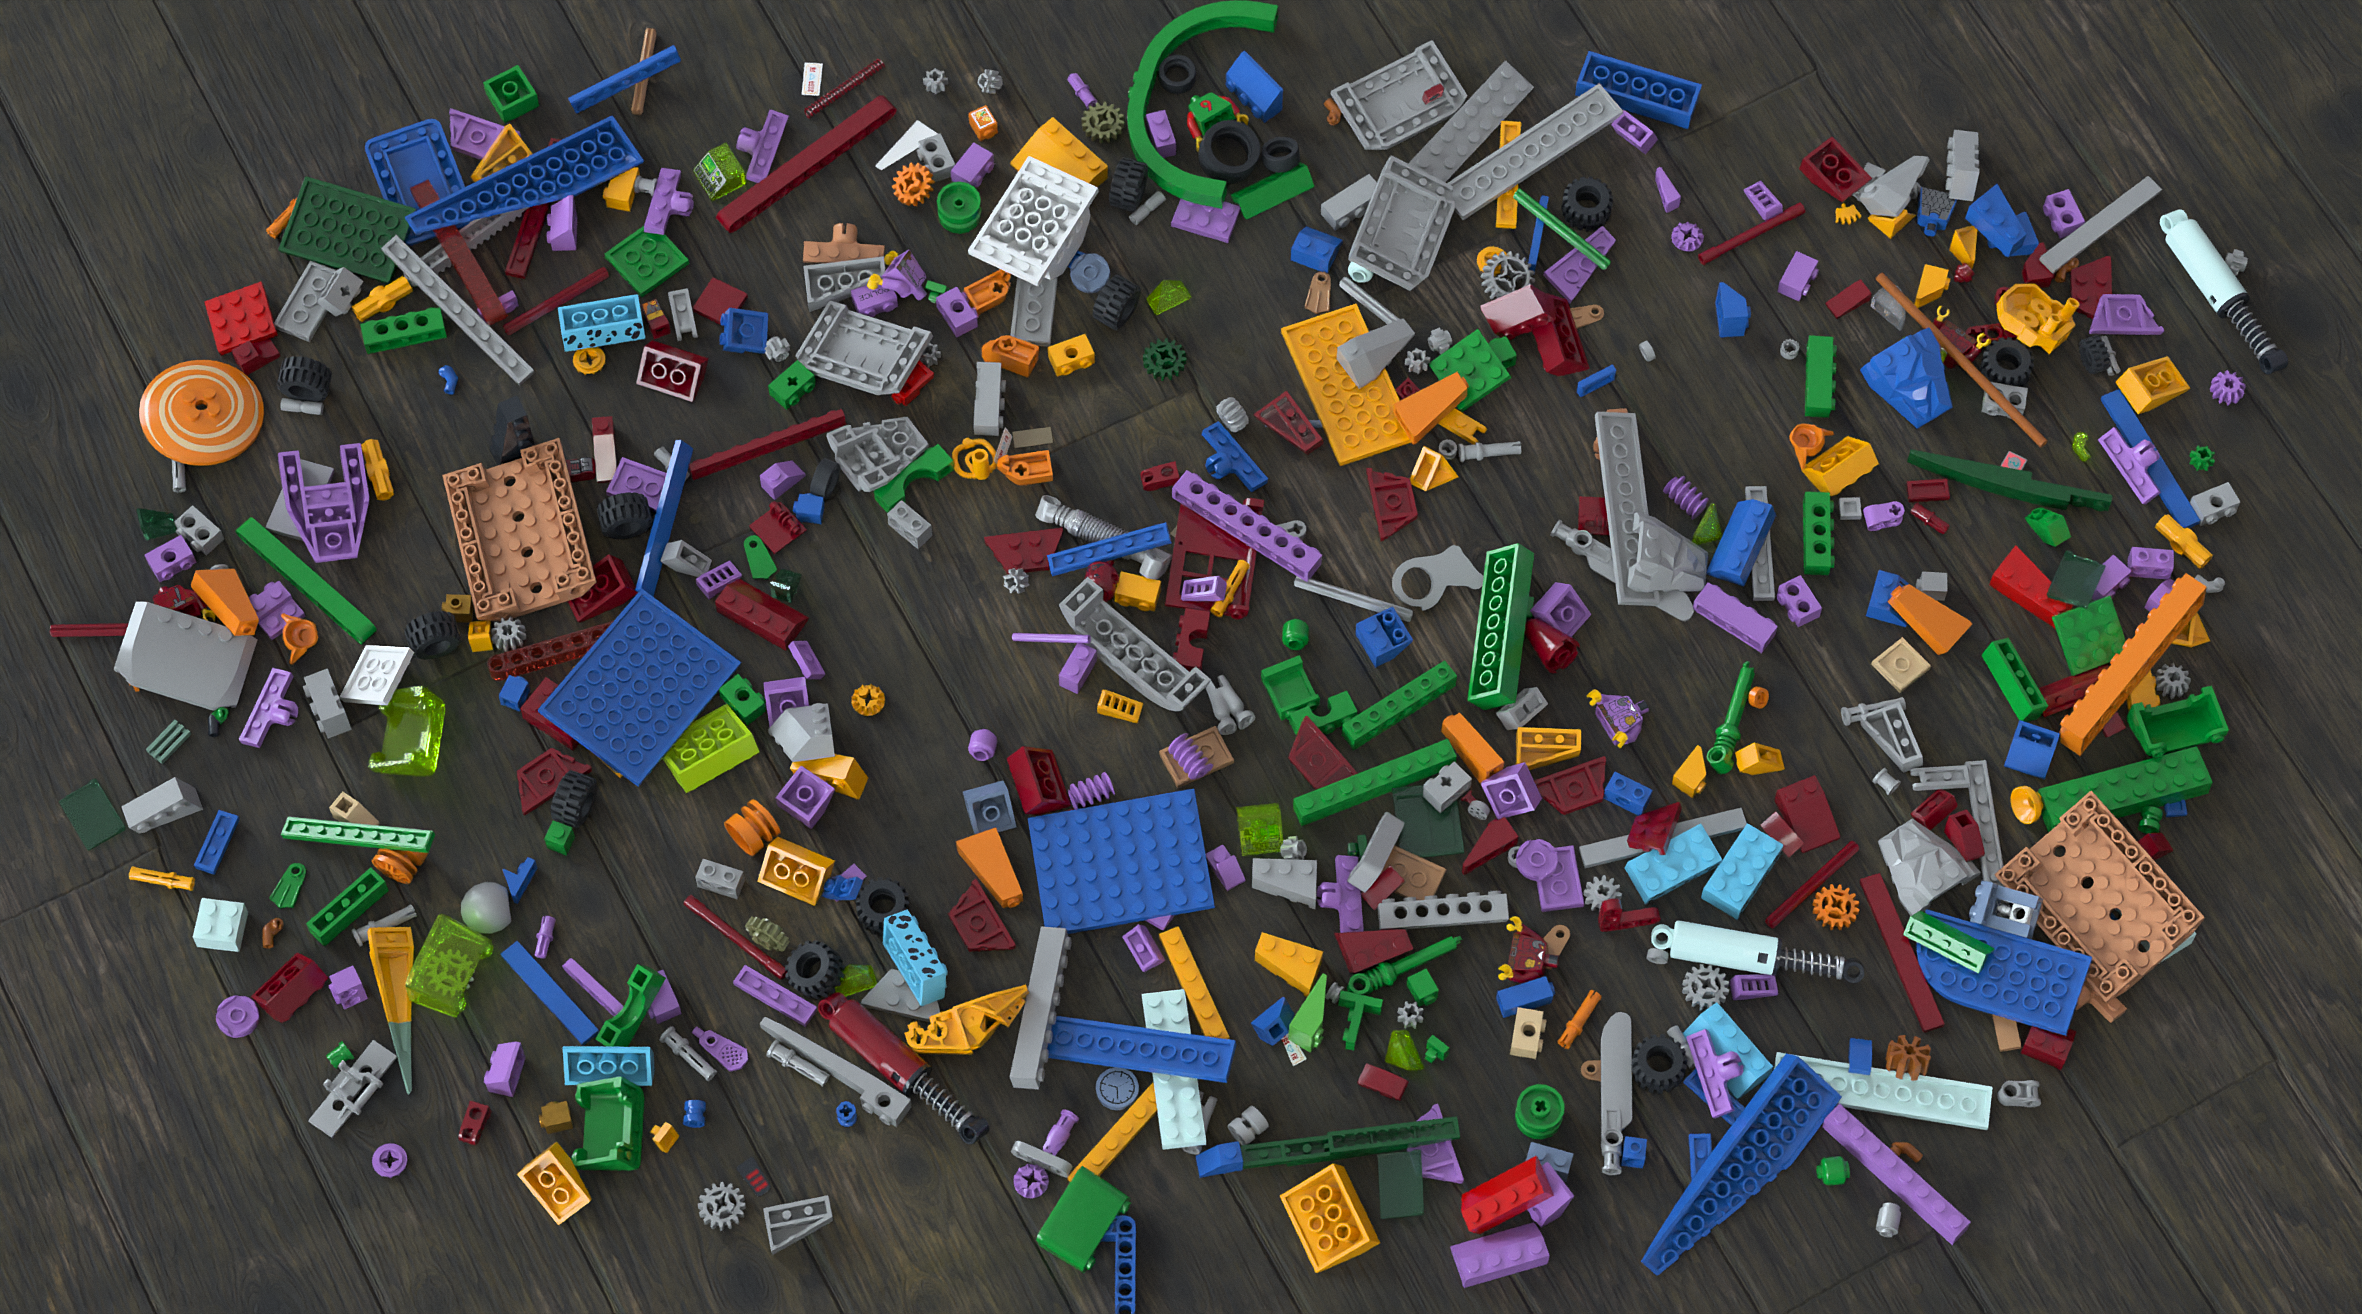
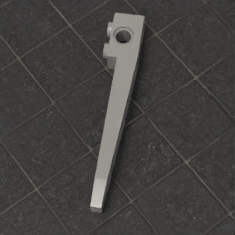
M764 1017L760 1022L761 1028L775 1039L860 1093L862 1108L870 1114L875 1113L880 1116L879 1119L886 1125L890 1126L892 1124L897 1127L911 1109V1100L875 1076L767 1017ZM882 1101L890 1102L887 1107L879 1105Z

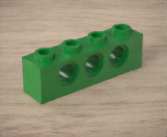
M440 307L428 308L419 312H408L400 316H389L386 319L377 321L370 320L360 324L367 354L447 338Z
M1805 492L1803 498L1804 574L1829 575L1830 568H1834L1835 558L1831 556V549H1834V537H1831V531L1834 529V519H1830V513H1833L1834 501L1830 500V493ZM1819 513L1823 517H1817L1815 514ZM1815 532H1821L1823 535H1817ZM1820 550L1823 554H1818L1815 551Z

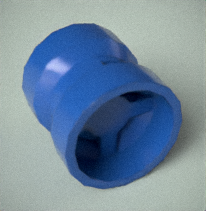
M700 1100L686 1101L684 1103L686 1115L683 1117V1125L692 1128L703 1127L705 1125L703 1113L706 1111V1103Z

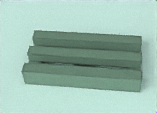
M174 720L146 751L163 764L187 740L191 732ZM182 732L183 734L160 757L161 752Z

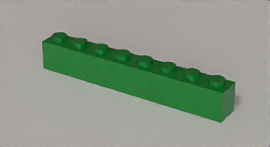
M1445 739L1294 798L1293 810L1302 827L1435 775L1445 765L1450 766L1453 762L1456 763L1457 756L1449 739Z

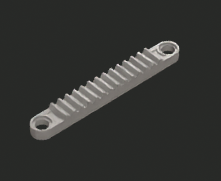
M529 207L473 220L420 259L438 275L439 271H445L446 266L450 268L452 262L457 263L459 257L464 258V254H469L472 248L476 249L477 244L482 245L484 239L489 240L491 234L496 235L497 230L502 231L504 225L507 227L510 221L514 222L515 217L520 218L522 212ZM404 273V277L408 280L410 286H418Z

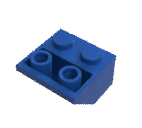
M1393 606L1356 624V636L1375 668L1394 659L1413 642L1411 635Z
M2019 720L2004 767L2045 779L2060 733Z

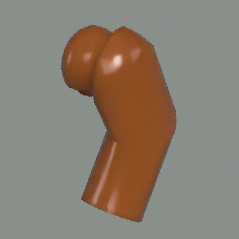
M1329 98L1324 103V106L1330 111L1327 121L1331 125H1337L1341 120L1342 112L1338 105Z
M2074 257L2057 270L2055 281L2065 282L2066 273L2077 268L2079 260Z
M272 919L263 927V948H272L274 946L273 937L281 931L284 925L282 919Z

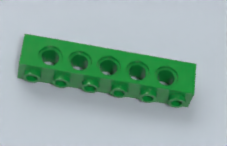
M1444 660L1342 724V736L1354 751L1454 688L1457 675Z

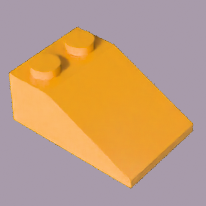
M2168 356L2128 368L2116 381L2121 392L2128 399L2137 414L2150 411L2190 389Z
M557 1142L529 1162L517 1174L558 1225L592 1200L571 1158Z

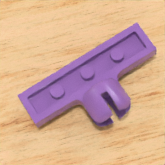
M770 109L761 131H755L746 127L741 130L736 148L752 155L745 179L759 183L768 176L788 120V115Z
M661 168L645 221L644 232L664 235L670 215L686 217L691 215L694 204L692 200L693 195L677 191L681 170Z
M2115 427L2098 439L2142 504L2146 505L2161 493L2147 472L2148 467L2160 457L2158 450H2154L2155 446L2150 441L2142 440L2135 447L2130 448Z
M272 668L239 738L242 744L260 748L272 724L277 723L290 726L295 723V720L289 719V717L297 718L298 706L293 701L283 699L294 677L291 672Z
M1338 855L1335 858L1337 883L1322 882L1317 889V897L1322 899H1317V903L1323 908H1335L1338 910L1341 933L1363 931L1361 891L1347 882L1350 873L1358 864V857Z
M1707 1029L1687 1036L1686 1038L1712 1117L1718 1118L1735 1111L1727 1088V1082L1742 1075L1744 1071L1743 1065L1738 1066V1063L1742 1062L1739 1055L1730 1051L1717 1056L1709 1030Z

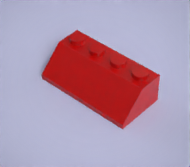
M1534 1156L1462 1194L1461 1212L1470 1232L1481 1234L1554 1196L1538 1156Z

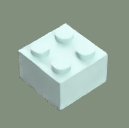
M202 898L193 934L197 947L240 952L248 916L245 904Z

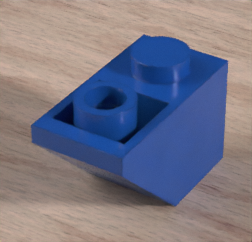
M1282 997L1252 1021L1251 1025L1261 1040L1273 1046L1289 1033V1025L1295 1014L1286 998Z

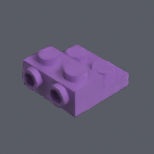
M280 581L268 583L262 593L259 595L253 594L249 597L259 618L258 625L271 640L283 633L286 622L281 617L282 613L301 619L305 617V613L292 599L291 594Z

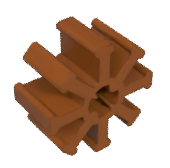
M1900 1035L1897 1043L1893 1040L1889 1043L1886 1055L1887 1071L1897 1069L1895 1077L1900 1080L1903 1079L1904 1073L1908 1072L1911 1081L1918 1080L1919 1073H1922L1924 1076L1927 1074L1931 1056H1929L1931 1048L1928 1044L1919 1047L1921 1041L1919 1037L1914 1036L1912 1044H1908L1906 1036Z

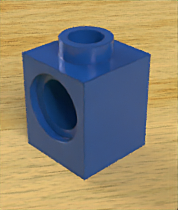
M509 675L499 694L501 705L520 712V708L531 691L527 680L521 676L514 677Z
M1625 1136L1621 1166L1643 1168L1647 1139Z

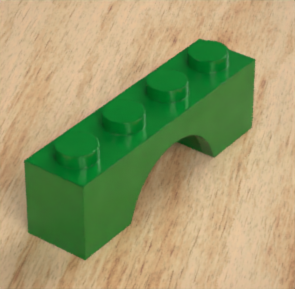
M939 444L930 447L921 457L912 461L888 484L875 489V500L888 513L901 500L906 503L904 493L911 482L919 478H931L940 481L954 471V462Z
M637 964L627 982L629 985V997L626 1004L615 1017L605 1021L596 1040L606 1047H628L666 977L650 967Z

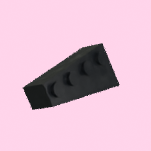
M516 395L498 403L495 417L497 423L494 424L493 428L495 435L492 436L491 441L493 445L490 446V452L497 466L522 458L520 450L535 446L527 414L518 396Z

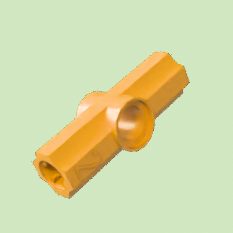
M402 276L385 287L382 285L375 287L367 298L352 306V310L359 321L363 322L379 311L387 312L392 309L396 301L413 291L408 280Z
M366 440L361 444L366 460L365 466L369 479L372 481L377 500H388L394 495V491L389 479L390 473L385 458L383 459L378 440Z
M2169 514L2164 515L2156 524L2155 528L2170 541L2172 549L2180 555L2184 554L2199 569L2203 568L2212 559L2213 555L2198 542L2196 534L2189 528L2184 529Z

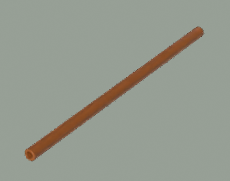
M1880 273L1876 277L1877 282L1924 329L1931 328L1940 346L2040 448L2046 445L2048 440L1884 273Z

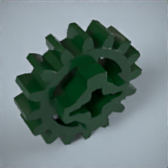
M1165 338L1164 342L1157 339V344L1150 342V348H1145L1143 367L1147 368L1148 375L1154 373V379L1161 376V381H1164L1165 377L1172 380V375L1179 377V371H1184L1186 351L1182 350L1181 344L1176 346V340L1169 343L1168 338Z

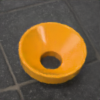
M2028 786L2017 787L2011 793L2012 810L2017 819L2024 824H2031L2037 821L2043 809L2042 797Z

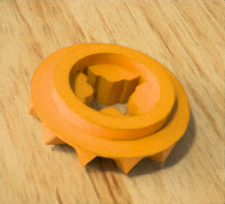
M1487 247L1481 250L1477 256V265L1480 271H1483L1482 268L1487 265L1488 259L1492 260L1493 255L1499 256L1500 252H1504L1507 255L1506 252L1498 247ZM1501 265L1495 267L1494 276L1500 274Z
M599 347L579 349L573 356V364L578 372H582L585 375L591 373L594 375L595 372L601 371L603 365H605V354ZM587 355H589V357L592 360L591 366L590 364H588V362H586Z
M862 684L860 688L855 689L852 696L854 710L864 716L877 714L885 704L884 693L879 687H875L872 684L866 686ZM870 693L871 699L874 700H870L866 706L865 699L863 698H866Z

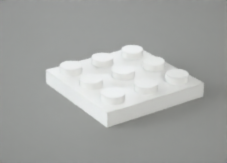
M366 645L339 698L348 703L388 705L414 652L410 648Z

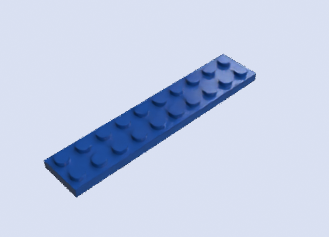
M1056 1016L1055 1025L1052 1024L1051 1027L1052 1042L1048 1043L1047 1049L1049 1052L1048 1058L1227 1083L1237 1044L1235 1040Z

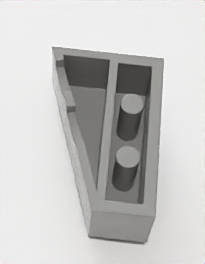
M1900 702L1860 716L1861 726L1903 773L1923 766V756Z
M174 777L123 805L122 810L129 828L140 834L203 810L196 789Z
M1253 858L1252 888L1275 896L1279 895L1290 899L1292 902H1300L1315 909L1317 860Z
M828 1195L763 1208L772 1255L833 1221Z

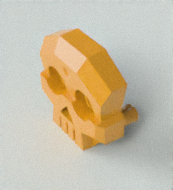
M2015 284L2002 295L1996 304L1998 320L2005 330L2017 335L2016 339L2026 346H2041L2049 354L2067 339L2075 327L2072 315L2080 305L2076 299L2069 298L2064 306L2059 301L2052 300L2036 284Z

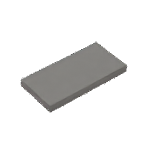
M310 260L274 322L276 329L310 342L328 312L317 301L336 270Z
M1017 277L1010 336L1037 346L1050 347L1058 277L1052 280L1044 277L1039 286Z
M300 459L304 487L330 484L335 472L334 468ZM282 489L265 528L269 532L303 541L286 510Z

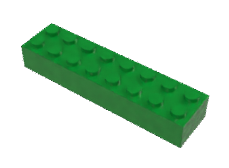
M1519 543L1491 550L1486 554L1467 700L1482 710L1516 703L1534 553Z
M2196 746L2040 788L2038 793L2042 797L2043 803L2041 816L2048 832H2050L2061 822L2059 818L2090 791L2099 798L2117 819L2139 813L2145 806L2157 808L2167 803L2172 804L2183 799L2187 800L2208 794L2213 782Z

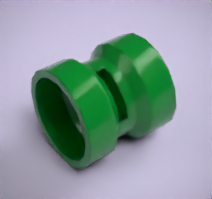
M2153 806L2143 807L2141 810L2142 820L2139 822L2138 829L2145 834L2159 833V821L2163 815L2162 810Z

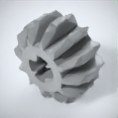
M1229 397L1224 399L1216 406L1219 418L1230 431L1237 432L1242 430L1249 423L1246 412L1235 398Z
M510 616L508 621L501 618V623L495 622V628L491 629V639L496 644L497 649L500 650L504 647V651L507 653L509 648L516 651V646H523L522 640H526L527 637L525 626L521 625L519 619L514 621Z
M2173 662L2170 667L2165 664L2161 669L2157 670V677H2155L2157 691H2163V697L2169 694L2171 699L2175 695L2180 698L2183 692L2186 693L2188 691L2191 678L2187 677L2188 671H2182V665L2177 668Z

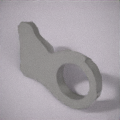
M1452 545L1438 555L1417 557L1402 563L1395 570L1392 577V589L1402 603L1409 606H1419L1424 611L1437 604L1446 586H1467L1471 589H1478L1483 585L1484 576L1474 568L1459 546ZM1410 568L1425 570L1431 579L1430 592L1423 599H1412L1403 592L1401 579Z

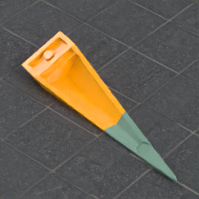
M370 927L367 931L370 945L369 954L404 1084L409 1095L412 1091L411 999L414 954L411 927Z

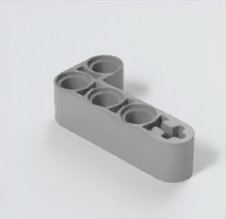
M1389 812L1383 815L1361 860L1350 873L1347 879L1348 883L1364 893L1370 888L1380 875L1405 824L1403 821Z

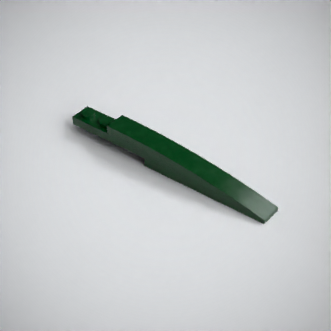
M1910 449L1907 462L1951 480L2005 497L2066 511L2068 504H2072L2075 507H2088L2096 511H2108L2112 502L2113 495L2032 480V472L1912 449Z
M1456 1116L1327 1132V1135L1241 1145L1243 1169L1281 1164L1295 1166L1402 1150L1460 1139V1132Z

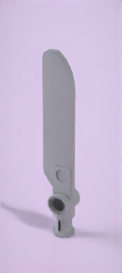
M1559 520L1550 536H1556L1565 541V544L1571 547L1575 554L1585 555L1593 571L1615 583L1611 548L1593 539L1588 531L1576 528L1571 529ZM1582 540L1586 545H1580L1577 541ZM1679 589L1669 592L1658 590L1660 603L1656 607L1681 621H1688L1692 617L1694 609L1686 593L1680 592Z
M1617 1012L1610 1017L1604 1026L1601 1036L1602 1156H1604L1602 1173L1606 1175H1617L1622 1172L1619 1157L1622 1155L1623 1140L1621 1131L1632 1120L1631 1019L1628 1014L1623 1012ZM1607 1139H1614L1617 1143L1611 1144Z

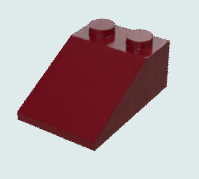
M1832 136L1805 156L1799 167V170L1813 184L1841 202H1844L1872 180V177Z
M609 554L593 566L596 583L583 596L568 601L579 623L624 604L638 593L635 591L636 587L621 559Z
M1815 775L1777 790L1774 801L1785 822L1803 840L1804 844L1799 848L1802 854L1840 839V834L1825 793Z

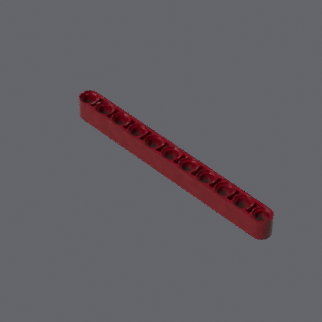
M884 95L876 97L721 209L716 219L729 233L737 231L889 121L896 114L897 109Z

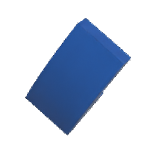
M841 875L830 877L824 884L825 890L822 897L834 900H854L858 895L863 880L857 876L848 879Z
M1850 1038L1848 1055L1849 1073L1870 1075L1872 1066L1871 1040Z

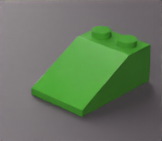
M1325 974L1321 975L1289 1025L1288 1040L1310 1053L1314 1047L1318 1048L1323 1040L1322 1034L1324 1029H1322L1327 976Z

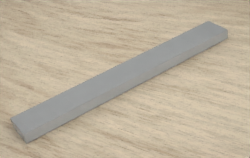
M2147 176L2043 254L2039 260L2052 273H2055L2157 196L2162 189Z
M1968 761L1964 765H1967L1970 780L1968 790L1972 815L1979 826L1985 855L1979 858L1983 881H1989L2004 887L1994 875L2004 866L1987 761ZM2001 900V903H2002V904H2000V905H2004V904H2006L2005 906L2010 905L2009 902H2005V901H2002V900ZM1998 911L1997 916L2006 919L2010 918V916L2006 914L2004 915L2002 913L2000 914V912Z
M1737 808L1679 822L1676 824L1672 838L1699 824H1702L1709 838L1742 831L1747 823L1742 808ZM1629 835L1579 847L1585 868L1642 855L1646 851L1629 848L1627 843Z

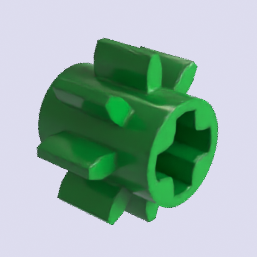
M2198 445L2196 450L2191 451L2189 455L2192 458L2189 464L2193 465L2196 471L2203 469L2207 471L2209 465H2214L2215 460L2212 458L2215 452H2211L2208 446L2200 447Z

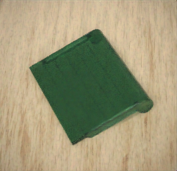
M2066 551L2048 589L2047 597L2087 609L2106 565L2073 555L2071 551Z
M95 778L90 780L87 785L58 801L88 851L126 829Z
M1416 1149L1407 1152L1378 1155L1381 1219L1424 1215L1421 1150Z

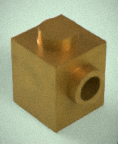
M446 594V602H442V611L452 613L456 622H472L474 609L472 596Z
M556 1101L549 1102L546 1106L541 1107L542 1115H539L541 1128H546L547 1134L573 1128L567 1101L560 1103Z

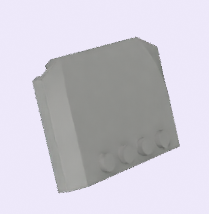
M1433 40L1417 47L1415 52L1351 84L1347 82L1331 90V96L1365 150L1389 149L1452 117L1467 99V94ZM1439 83L1442 84L1444 87L1443 95L1425 105L1422 100L1424 91Z
M1394 156L1389 157L1359 227L1348 260L1411 291L1429 276L1455 209V201L1452 199L1453 186Z
M829 300L797 352L796 358L816 376L875 395L899 393L933 335L930 331L913 327L911 330L850 311L846 305Z
M136 602L114 670L124 676L130 685L209 710H216L220 707L236 708L257 639L251 635L234 636L226 626L149 602Z

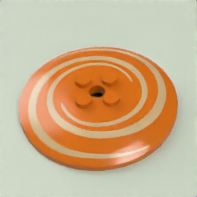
M192 360L176 364L164 370L149 383L140 402L139 416L143 433L157 451L180 463L205 466L231 460L252 445L263 425L264 406L258 388L242 371L218 361ZM200 404L207 406L204 410H198L196 407Z

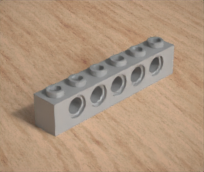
M1490 891L1488 895L1480 896L1479 892L1467 893V897L1449 894L1443 899H1437V896H1426L1425 900H1416V897L1403 898V902H1395V899H1384L1377 906L1380 930L1507 922L1509 919L1507 894H1501V891ZM1487 902L1491 906V910L1489 912L1481 911L1480 903ZM1460 904L1468 905L1469 913L1462 914L1458 906ZM1440 905L1446 906L1448 914L1445 916L1440 915L1437 907ZM1424 907L1427 910V916L1419 917L1416 914V909ZM1396 909H1403L1406 912V917L1403 919L1397 918L1395 916Z

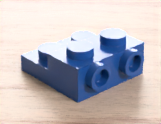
M729 308L725 311V314H722L720 323L721 326H724V333L720 335V345H723V351L737 353L748 351L762 354L766 352L764 348L767 347L768 313Z

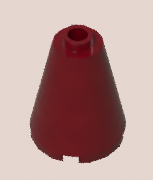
M1538 618L1531 619L1525 624L1524 634L1550 673H1557L1555 670L1559 668L1564 670L1574 661L1578 654L1576 648L1577 646L1580 648V644L1576 639Z

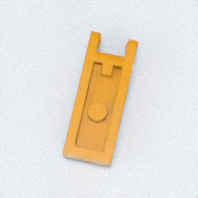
M1455 408L1438 423L1473 445L1478 442L1473 437L1474 433L1477 430L1485 433L1487 430L1484 425Z

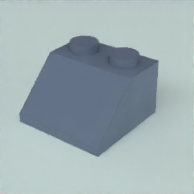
M1004 781L963 791L974 834L995 827L998 832L1017 827L1008 789Z

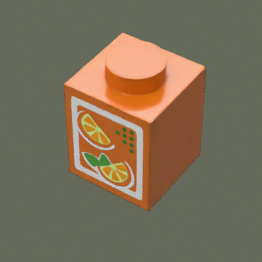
M986 105L969 113V124L980 141L990 139L998 133L997 122Z

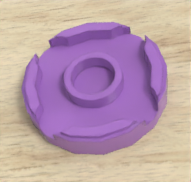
M1542 839L1526 841L1517 852V868L1524 877L1530 880L1542 881L1548 879L1554 874L1558 866L1557 851L1549 842Z
M235 995L225 999L218 1006L216 1022L220 1030L227 1036L234 1038L244 1037L252 1033L260 1020L259 1010L255 1002L246 996Z

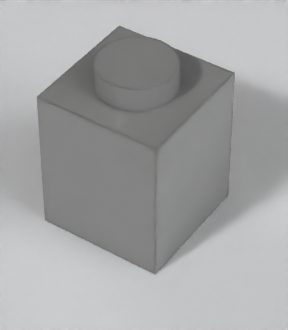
M1922 572L1920 579L1916 581V589L1935 600L1944 601L1947 594V573Z

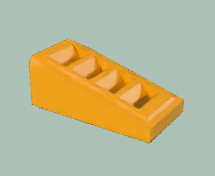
M1102 690L1097 713L1138 723L1143 703L1111 691ZM1106 701H1110L1109 707L1105 705ZM1115 703H1118L1117 709L1113 708ZM1123 704L1127 705L1125 712H1122ZM1131 706L1135 707L1133 715L1129 714Z

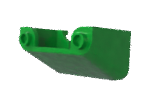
M2212 686L2202 688V694L2200 695L2190 694L2186 700L2151 707L2148 704L2144 708L2142 702L2132 704L2126 719L2129 727L2148 756L2156 758L2167 752L2209 742L2219 743L2224 740L2229 729Z
M622 1076L577 1084L575 1099L585 1109L583 1148L575 1149L571 1157L575 1168L578 1170L621 1171L638 1169L641 1163L644 1094L642 1089Z
M1081 1166L1041 1228L1036 1241L1041 1248L1085 1273L1087 1269L1091 1270L1095 1264L1094 1251L1115 1217L1128 1211L1131 1202H1129L1131 1198L1091 1170Z

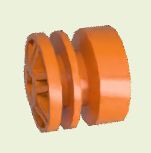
M752 799L747 803L748 807L743 806L741 808L744 818L735 813L724 822V826L732 839L750 856H754L764 847L761 838L770 842L772 841V836L776 837L780 834V828L770 812L759 802Z
M380 848L377 851L378 855H375L372 859V863L389 878L403 884H410L413 880L412 875L418 872L415 865L421 866L429 853Z

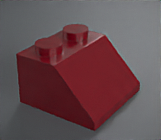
M2031 1026L2021 1054L2061 1070L2077 1031L2069 1029L2067 1036Z

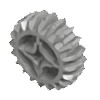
M1509 251L1507 255L1504 252H1500L1499 256L1495 254L1492 256V260H1487V265L1482 268L1485 273L1481 274V278L1485 279L1482 282V286L1488 287L1485 289V293H1492L1490 299L1494 297L1500 298L1514 292L1515 282L1519 279H1522L1521 288L1535 282V279L1531 277L1534 271L1528 270L1531 264L1526 265L1524 263L1526 257L1520 260L1519 253H1516L1513 257L1512 252ZM1501 265V275L1494 278L1495 267ZM1511 266L1515 267L1518 271L1513 270ZM1507 275L1512 280L1508 281V279L1506 280L1504 277Z

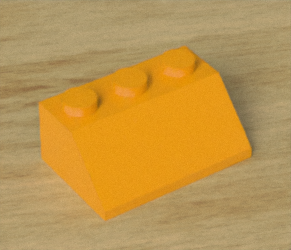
M1847 436L1806 464L1805 468H1801V470L1820 492L1830 493V496L1839 494L1847 485L1855 483L1863 474L1871 472L1879 463L1870 443Z
M777 837L768 845L757 882L815 906L824 890L825 882L830 878L835 861Z

